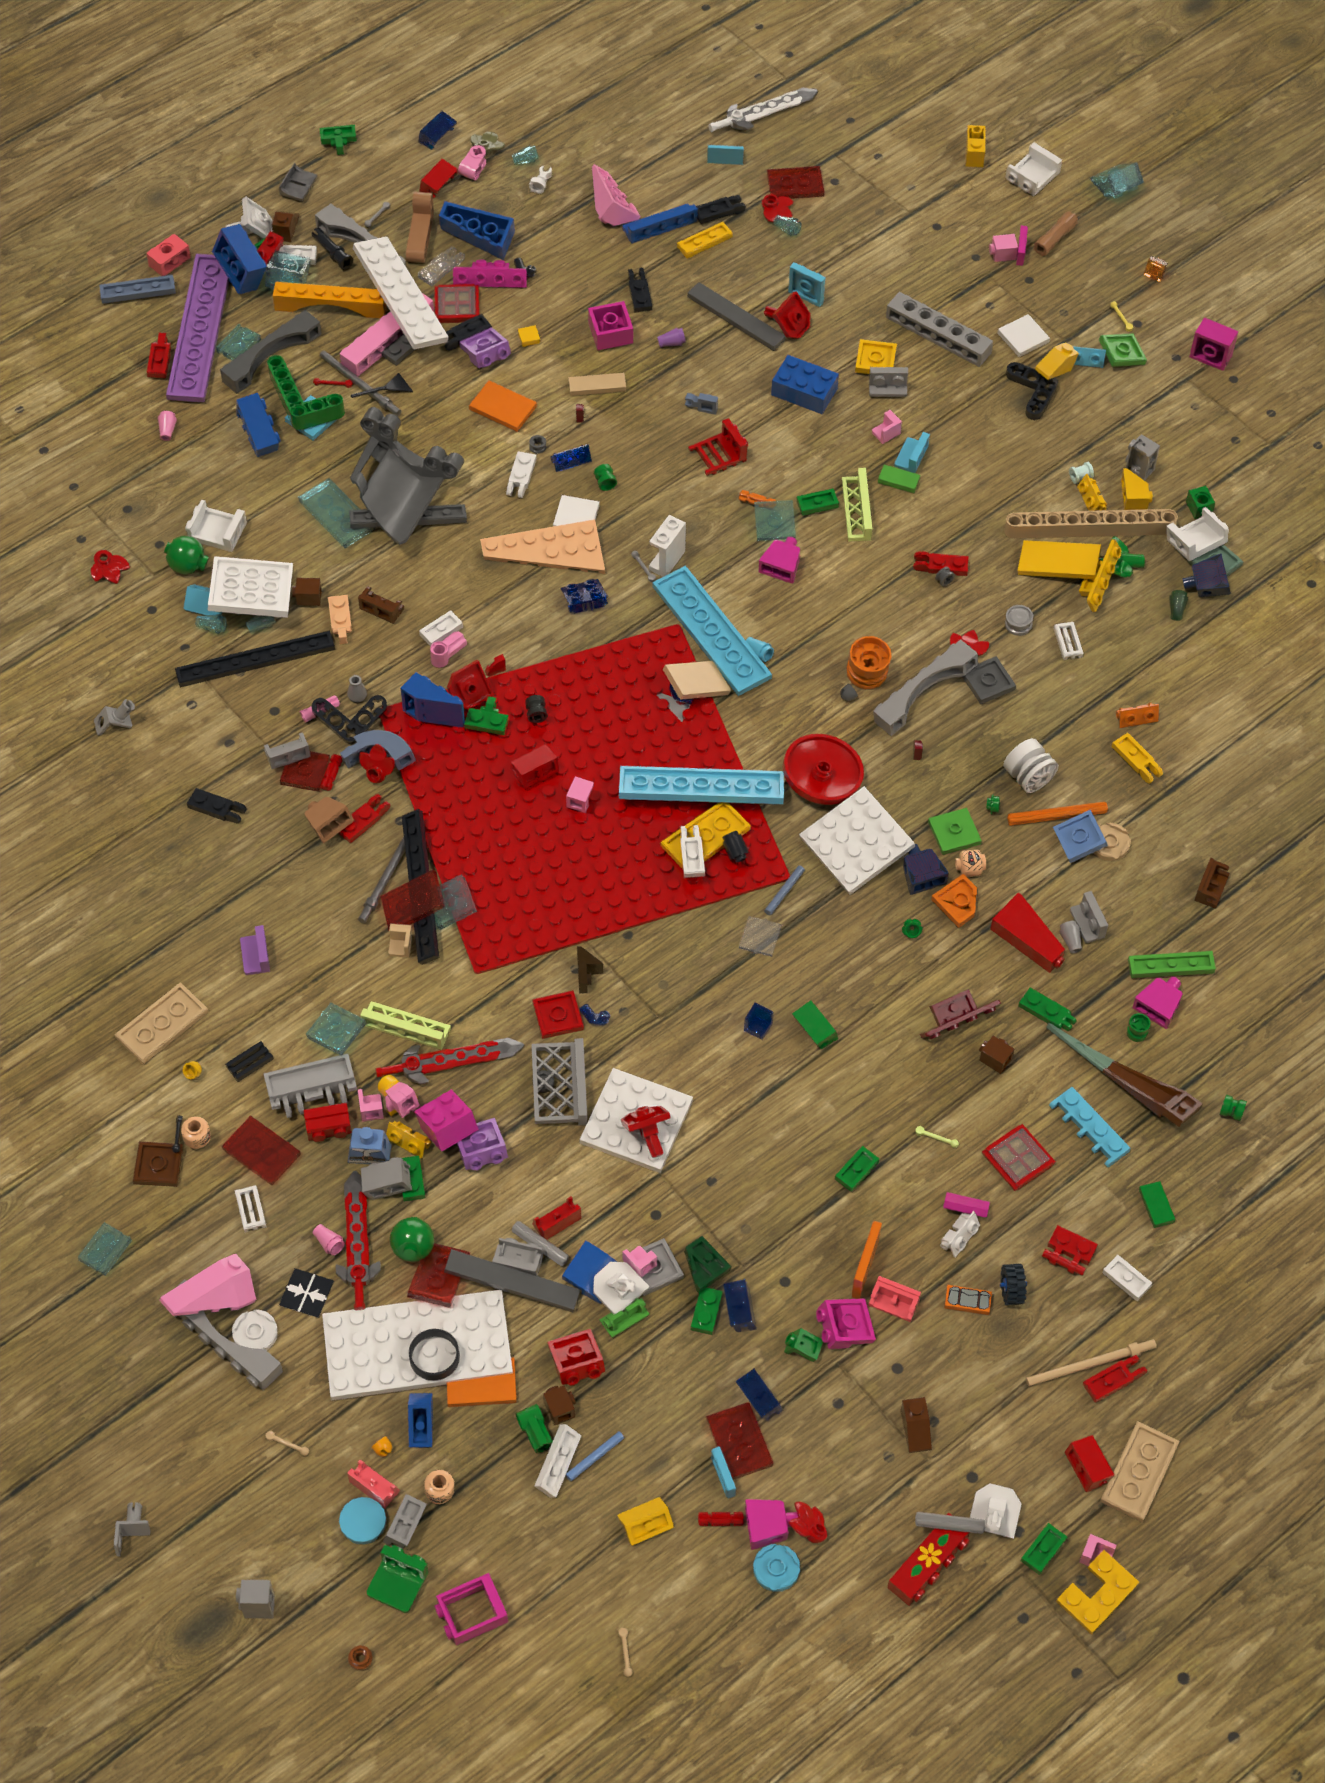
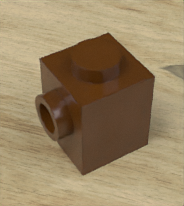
M296 578V586H292V597L296 598L297 605L321 606L322 588L320 578Z
M993 1035L989 1041L985 1040L981 1045L979 1061L1001 1074L1013 1059L1015 1049L1009 1046L1005 1040L998 1039Z
M565 1385L560 1387L553 1386L546 1393H543L544 1404L554 1426L575 1418V1408L573 1405L576 1402L572 1392H567Z

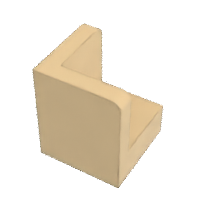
M390 924L389 956L409 958L412 943L411 925Z

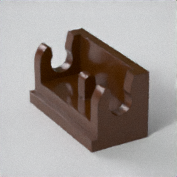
M367 586L358 597L359 609L394 624L404 610L402 601L397 600L394 603L374 594L371 591L372 587Z
M1210 858L1194 901L1213 908L1217 907L1230 874L1227 872L1229 870L1228 865Z

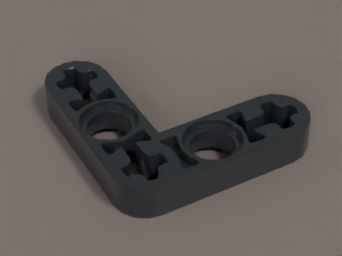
M1017 362L1008 364L1006 377L1009 380L1035 390L1026 407L1025 414L1030 420L1040 419L1057 390L1058 380L1056 377L1047 380L1035 369ZM1028 376H1034V377H1036L1037 379L1034 380V381H1031V380H1029L1027 377H1028ZM1043 395L1047 399L1039 400L1037 396Z
M375 695L349 720L324 698H317L312 703V713L348 744H354L356 741L352 736L347 738V732L344 729L342 732L339 731L344 727L345 723L348 724L346 729L350 732L354 730L356 736L367 732L387 709L386 699L381 695ZM374 701L377 703L381 701L382 708L378 707L374 710L376 715L374 717L370 712L374 708ZM317 704L320 706L325 704L324 709L329 713L326 719L324 718L326 713L322 710L317 711ZM364 714L370 717V722L365 725L359 722V717ZM333 716H339L342 722L338 726H333L330 723V719Z

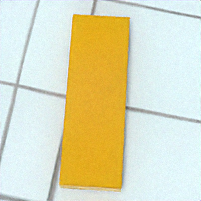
M721 222L678 242L677 248L688 259L732 238L733 233L724 222Z

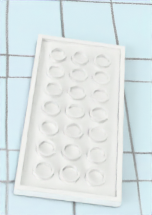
M502 1290L368 1307L364 1310L353 1309L322 1314L331 1401L447 1385V1382L513 1373ZM428 1329H441L449 1332L456 1339L459 1346V1364L450 1376L442 1380L431 1381L423 1379L413 1371L410 1365V1344L419 1333ZM429 1337L422 1340L415 1347L412 1360L418 1368L425 1372H441L454 1362L456 1349L445 1338Z

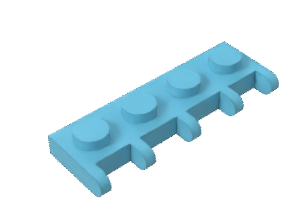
M1073 1087L1049 1104L1052 1109L1059 1106L1066 1113L1062 1118L1065 1123L1071 1119L1081 1129L1077 1133L1079 1138L1086 1135L1095 1144L1091 1149L1094 1154L1099 1150L1102 1151L1108 1158L1105 1162L1107 1167H1110L1130 1152V1147Z

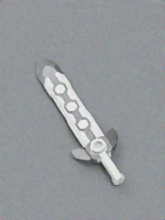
M801 88L740 110L737 109V104L732 105L727 110V118L710 123L708 125L709 130L713 132L728 125L740 130L752 129L754 125L749 122L810 101L817 93V90Z

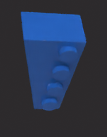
M446 201L439 214L442 230L504 260L515 233L514 218Z

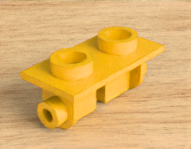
M1086 474L1077 488L1088 511H1105L1107 503L1103 496L1099 495L1101 492L1096 480H1093V478Z
M400 1121L389 1122L386 1132L389 1141L422 1159L425 1148L428 1149L432 1143L429 1137H425L417 1131L411 1134L413 1129L402 1124Z

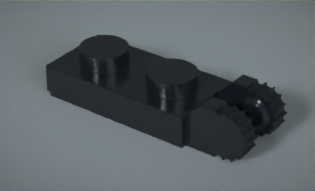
M739 195L720 198L696 206L697 219L700 224H704L732 214L737 215L745 211L746 205L745 203H740L742 198Z
M639 268L640 279L634 280L633 270L628 269L629 290L634 312L651 311L652 302L647 278L645 279L644 268Z
M483 314L475 316L446 331L448 342L444 347L446 350L452 351V349L454 350L460 345L459 341L485 331L492 326Z
M195 788L187 802L189 809L236 824L241 821V817L231 812V810L239 813H245L247 810L245 805L237 801H232Z

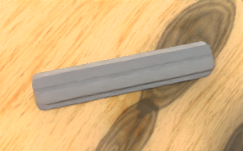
M517 1221L513 1225V1233L527 1243H535L542 1247L543 1254L560 1266H564L569 1260L568 1254L522 1222Z
M917 1512L915 1516L916 1526L981 1534L985 1530V1520L924 1512Z

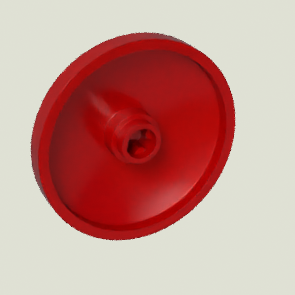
M809 734L798 738L789 746L783 759V773L789 786L804 799L818 804L834 805L842 803L859 790L864 777V767L858 753L845 741L827 734Z

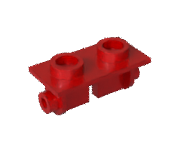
M271 231L257 250L260 257L266 263V269H268L269 264L273 260L272 256L278 253L280 248L283 247L284 237Z

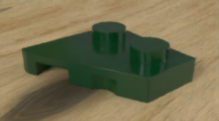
M703 1236L685 1247V1256L698 1293L730 1272L731 1265Z

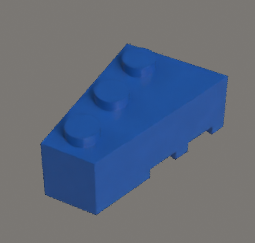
M255 393L236 400V415L238 419L241 418L244 424L242 428L244 432H247L248 440L256 456L259 457L277 451L281 440L278 432H274L272 428L274 423L271 415H267L265 411L267 409L265 400L263 398L260 399L259 394Z

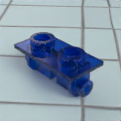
M589 444L580 445V447L560 453H553L550 456L556 472L592 462Z

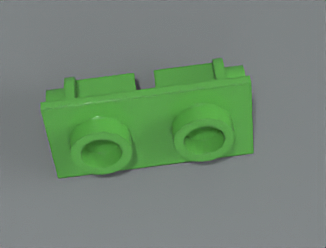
M636 1298L623 1312L621 1310L614 1315L609 1313L601 1318L600 1322L611 1338L650 1314L644 1307L646 1306L644 1300Z

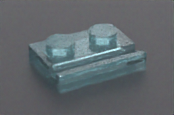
M238 324L220 342L216 350L217 353L221 352L223 356L233 361L254 344L260 342L261 337L254 331L246 327L243 328Z
M104 1222L79 1254L78 1260L106 1276L131 1243V1238Z

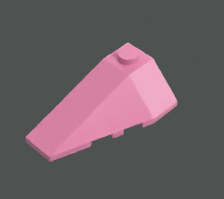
M594 164L592 166L595 209L599 215L598 218L603 223H609L613 226L639 220L640 215L636 207L632 203H627L625 200L627 196L617 188L618 184L611 175Z
M237 1254L217 1261L160 1298V1302L172 1316L198 1314L201 1310L219 1312L222 1308L238 1310L256 1301L250 1269Z

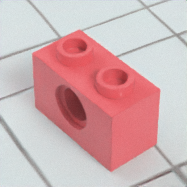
M175 234L166 238L146 253L148 265L161 276H166L191 258L189 245Z

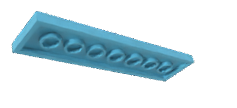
M686 566L653 582L654 590L710 661L714 662L722 676L738 696L772 679V673Z
M620 766L619 799L783 804L784 773L783 771Z

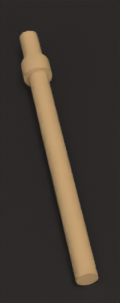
M1154 1339L1139 1344L1134 1342L1128 1344L1123 1349L1027 1377L1026 1382L1028 1386H1032L1128 1356H1139L1141 1352L1157 1348Z

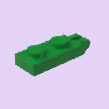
M1031 987L1018 1005L1023 1010L1047 1024H1053L1059 1029L1063 1028L1070 1031L1072 1025L1077 1021L1075 1017L1071 1016L1072 1013L1069 1009Z

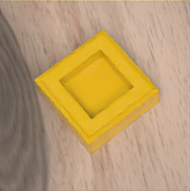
M536 325L518 329L522 347L540 343Z

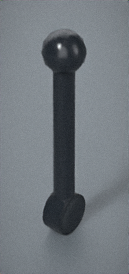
M178 1115L176 1118L175 1142L172 1146L174 1153L180 1151L179 1137L183 1118L181 1115Z

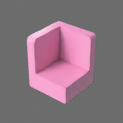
M889 410L884 413L883 423L872 429V434L884 444L901 434L902 421Z
M575 777L566 795L567 807L586 813L589 807V795L594 787V783Z
M359 1089L358 1096L362 1122L384 1119L381 1095L363 1096L362 1089Z
M638 1246L631 1252L627 1249L623 1251V1261L627 1262L641 1278L657 1266V1256L652 1250L647 1253L641 1246Z
M1090 1534L1079 1563L1089 1566L1103 1550L1113 1556L1116 1545Z

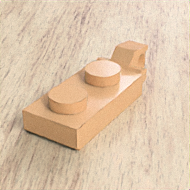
M348 595L328 597L333 635L338 634L340 644H348L346 633H351L352 631Z

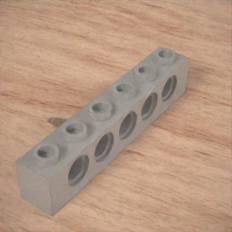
M898 292L887 305V319L978 367L992 353L993 340L912 299L908 295Z

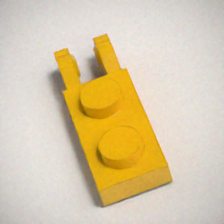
M1129 733L1112 742L1111 747L1148 784L1153 782L1154 778L1146 769L1147 767L1150 768V771L1156 777L1163 775L1162 768L1154 761V758Z

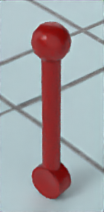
M319 378L313 380L315 385L331 384L345 385L347 388L352 387L351 380H346L345 382L320 380Z

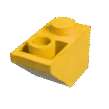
M968 125L965 167L984 166L986 126Z

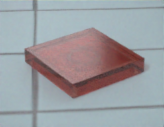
M310 751V757L285 765L280 778V785L320 792V784L330 761V755Z

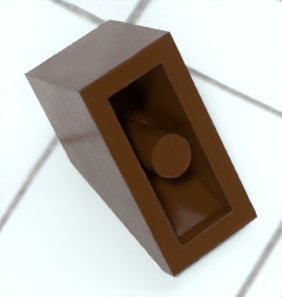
M275 212L271 225L272 232L284 237V242H292L299 213Z
M925 1397L902 1400L900 1411L908 1452L915 1453L932 1450L930 1420Z

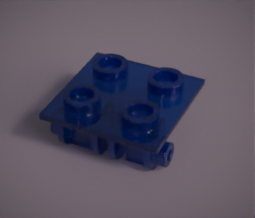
M589 579L579 584H568L566 587L561 588L569 604V613L583 612V607L587 611V602L589 603L590 610H593V606L596 609L608 604V595L598 579Z

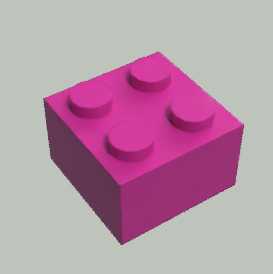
M624 301L588 308V323L597 350L633 344V326Z
M1204 317L1195 332L1189 357L1224 371L1232 358L1239 331Z
M452 1089L415 1110L421 1130L441 1152L479 1130L472 1110Z

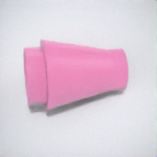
M162 411L158 416L160 439L164 441L171 440L177 421L175 414L171 411Z
M322 1224L316 1226L313 1230V1235L318 1239L327 1254L336 1255L344 1248L345 1243L342 1236L329 1230Z

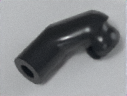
M520 257L514 260L516 268L527 270V278L535 276V266L531 267V265L525 267Z

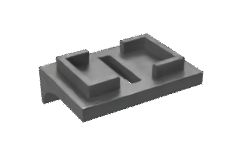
M294 163L279 186V194L303 201L318 176L317 174L300 169Z

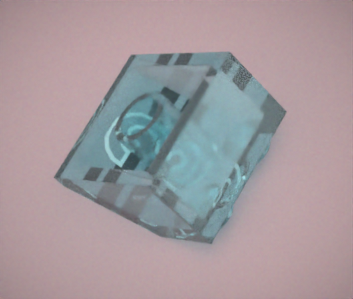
M1137 162L1118 164L1090 177L1092 183L1105 197L1113 196V199L1123 196V192L1127 190L1131 192L1138 189V185L1144 183Z
M275 251L266 268L265 287L274 290L275 282L306 284L311 258Z

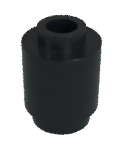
M733 831L722 837L724 840L723 846L730 861L735 860L736 863L747 859L746 855L749 854L742 835H739L738 831Z

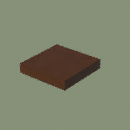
M139 1141L133 1184L178 1187L183 1144H179L180 1151L174 1153L172 1151L174 1143Z

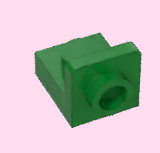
M800 1328L788 1334L785 1340L786 1348L784 1352L786 1354L795 1352L814 1362L818 1358L823 1341L821 1338Z

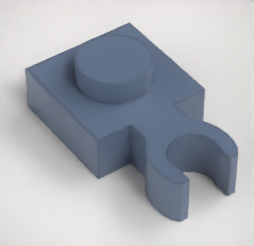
M687 393L685 406L698 407L700 412L716 415L718 397L702 393L699 396Z

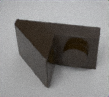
M577 946L579 994L588 993L587 985H592L591 975L604 973L603 963L582 946Z

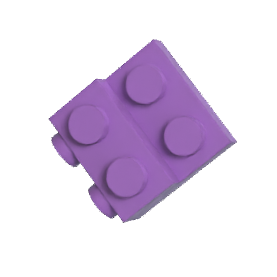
M492 327L459 341L461 349L469 355L470 361L478 368L487 367L492 362L505 359L511 354L508 340Z
M495 1118L477 1123L478 1131L457 1142L466 1170H479L483 1165L489 1163L499 1164L508 1158L506 1145Z

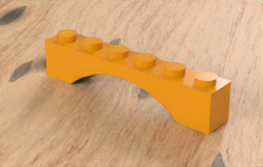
M275 282L273 291L275 311L294 312L300 308L312 305H333L350 309L366 318L381 319L386 314L387 305L377 289Z

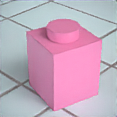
M1015 234L993 236L992 244H989L990 255H993L994 261L1016 260L1018 245Z

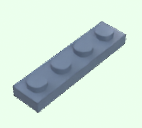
M173 275L99 285L102 304L176 293Z

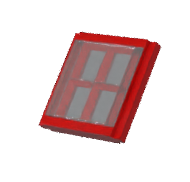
M449 284L435 286V316L440 323H463L479 315V285Z
M1023 1124L1018 1125L982 1151L985 1158L1014 1191L1019 1190L1056 1163Z

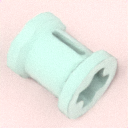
M1085 462L1084 465L1076 468H1069V475L1074 484L1079 483L1086 474L1090 478L1094 477V470L1089 462Z

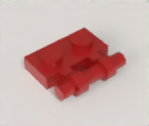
M1057 1225L1047 1246L1055 1251L1051 1252L1045 1249L1042 1257L1049 1260V1263L1053 1265L1058 1264L1068 1269L1067 1272L1074 1274L1075 1272L1083 1276L1086 1268L1079 1265V1263L1081 1262L1088 1266L1098 1244ZM1062 1253L1070 1258H1073V1260L1070 1261L1060 1255Z

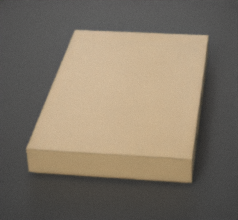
M713 661L668 664L663 668L664 673L680 699L729 695L731 692L730 687Z

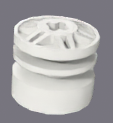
M1031 738L1016 746L1006 757L1003 766L1013 778H1017V783L1026 793H1032L1045 786L1054 777L1059 765L1052 759L1050 754L1045 753V749L1036 739Z

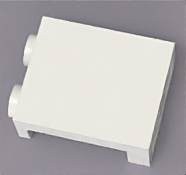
M1033 143L1029 147L1027 156L1015 166L1010 164L1007 167L1006 179L1035 196L1060 173L1062 159L1038 144Z
M201 500L199 505L194 508L192 519L186 524V532L188 536L197 539L201 544L232 552L247 524L245 511L237 509L235 515L208 508L206 501Z
M1206 507L1202 509L1201 518L1181 528H1178L1174 523L1167 525V541L1188 561L1228 542V526L1222 523L1215 513L1209 511Z
M671 515L665 519L650 540V545L658 548L659 552L650 563L649 571L662 577L671 572L685 552L686 522Z

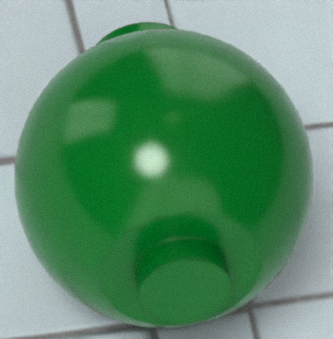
M191 536L176 537L171 543H167L164 553L167 554L166 561L169 567L182 575L193 574L196 569L204 571L209 557L204 555L202 544Z
M418 1217L405 1218L393 1227L390 1234V1246L394 1254L401 1260L417 1262L427 1257L432 1251L434 1233L429 1224Z

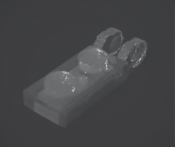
M450 247L419 271L418 278L432 287L456 265L458 266L464 260L465 254L462 252L456 254V248Z

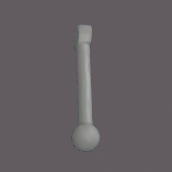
M384 202L383 207L373 217L364 222L365 226L370 227L371 223L384 210L390 208V203Z
M633 551L631 553V556L633 558H636V560L641 565L645 573L648 575V581L654 582L656 580V576L654 574H651L650 571L647 569L645 564L640 559L639 553L637 551Z

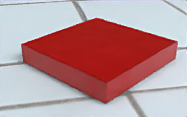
M574 990L532 999L542 1039L584 1030Z

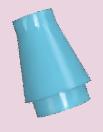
M753 637L746 639V642L761 661L767 662L771 659L774 653L771 644L754 639Z

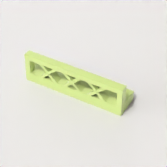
M858 468V475L856 477H842L848 542L871 541L872 520L866 468ZM847 483H857L858 487L851 490L847 487ZM852 497L859 500L855 506L849 502ZM854 512L861 516L857 521L850 517ZM857 527L863 534L852 535V530Z
M372 1001L368 1009L363 1008L360 1015L362 1026L442 1050L451 1030V1025ZM376 1009L382 1011L383 1014L375 1012L373 1010ZM399 1016L402 1017L403 1020L394 1017ZM438 1028L444 1030V1032H440L434 1029Z

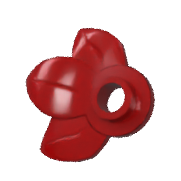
M768 194L762 200L763 215L772 223L777 218L783 221L792 219V212L788 207L794 201L786 196L777 197L773 194Z
M100 550L94 555L91 576L95 582L104 577L109 582L118 584L120 571L128 570L130 566L124 557L112 555L107 550ZM106 557L107 560L102 561L100 558Z
M971 630L963 636L952 633L950 637V645L956 644L961 639L976 651L978 656L985 654L989 648V642L978 640L975 630Z
M375 744L369 754L360 752V764L366 770V776L370 782L381 783L385 780L386 775L393 772L395 761L392 757L386 756V752L381 745Z
M795 1502L794 1505L798 1518L790 1520L788 1522L789 1525L800 1536L806 1537L810 1542H823L827 1538V1530L824 1526L825 1520L821 1511L816 1506L810 1508L804 1502Z

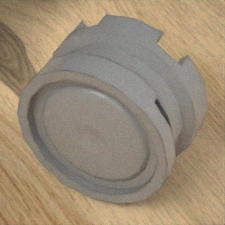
M1024 605L1010 607L1006 612V629L1009 633L1017 636L1028 634L1033 625V612Z

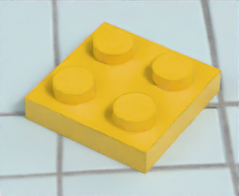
M860 339L855 372L870 374V367H894L897 344Z

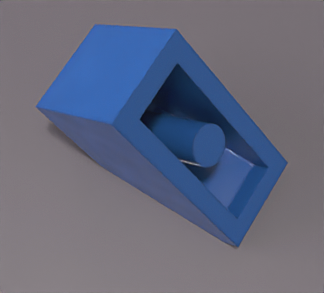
M433 1393L409 1394V1447H432Z

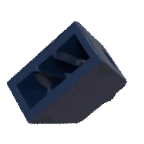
M1222 553L1193 564L1194 576L1182 578L1185 590L1197 587L1199 597L1231 594Z
M915 844V847L908 852L909 855L904 857L903 870L910 895L947 884L949 875L947 869L932 849L920 851L919 846Z

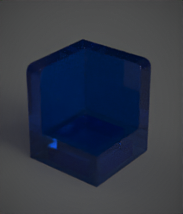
M755 1002L745 1017L744 1031L763 1040L773 1024L774 1012Z

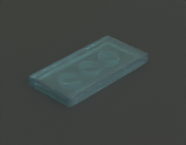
M330 478L298 497L299 502L344 548H347L376 529V527L350 528L349 510L360 509Z

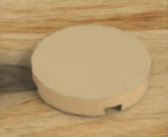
M1115 823L1098 825L1108 846L1093 853L1100 859L1107 861H1117L1123 858L1128 853L1131 844L1127 830Z

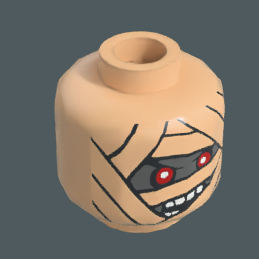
M979 850L961 851L959 858H955L956 871L960 870L961 875L964 874L966 877L982 875L983 870H986L985 854H981Z
M188 1118L181 1126L182 1138L188 1147L200 1149L209 1143L211 1131L208 1122L204 1118Z
M444 1470L432 1471L424 1482L426 1498L435 1504L448 1502L454 1494L453 1477Z

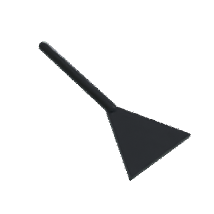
M398 373L385 386L352 394L351 398L381 390L413 392V390Z

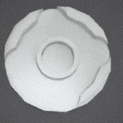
M262 1310L242 1313L235 1320L232 1327L233 1340L241 1346L265 1349L267 1351L274 1345L278 1337L276 1322L269 1313Z

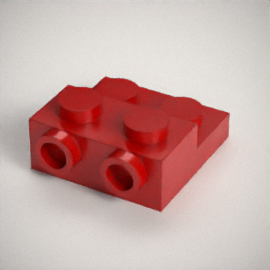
M591 1329L547 1342L562 1385L568 1384L573 1386L581 1379L588 1377L596 1379L605 1372L604 1360Z

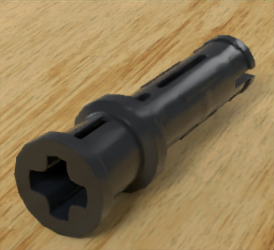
M315 228L314 230L318 235L312 232V237L330 253V258L336 261L342 270L349 269L353 264V257L347 255L342 246H337L321 228Z

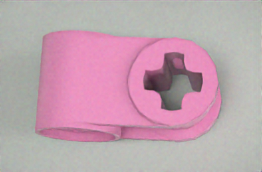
M480 145L473 146L461 161L458 174L476 181L486 166V159L484 158L486 155L485 148Z

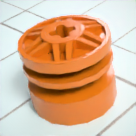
M864 636L852 644L846 668L847 676L851 683L859 688L874 689L886 681L892 657L888 644L874 636Z

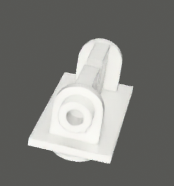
M973 1211L971 1214H961L952 1226L953 1229L958 1231L955 1232L949 1229L941 1239L940 1246L944 1250L951 1249L955 1258L965 1248L969 1239L978 1231L980 1223L976 1213Z

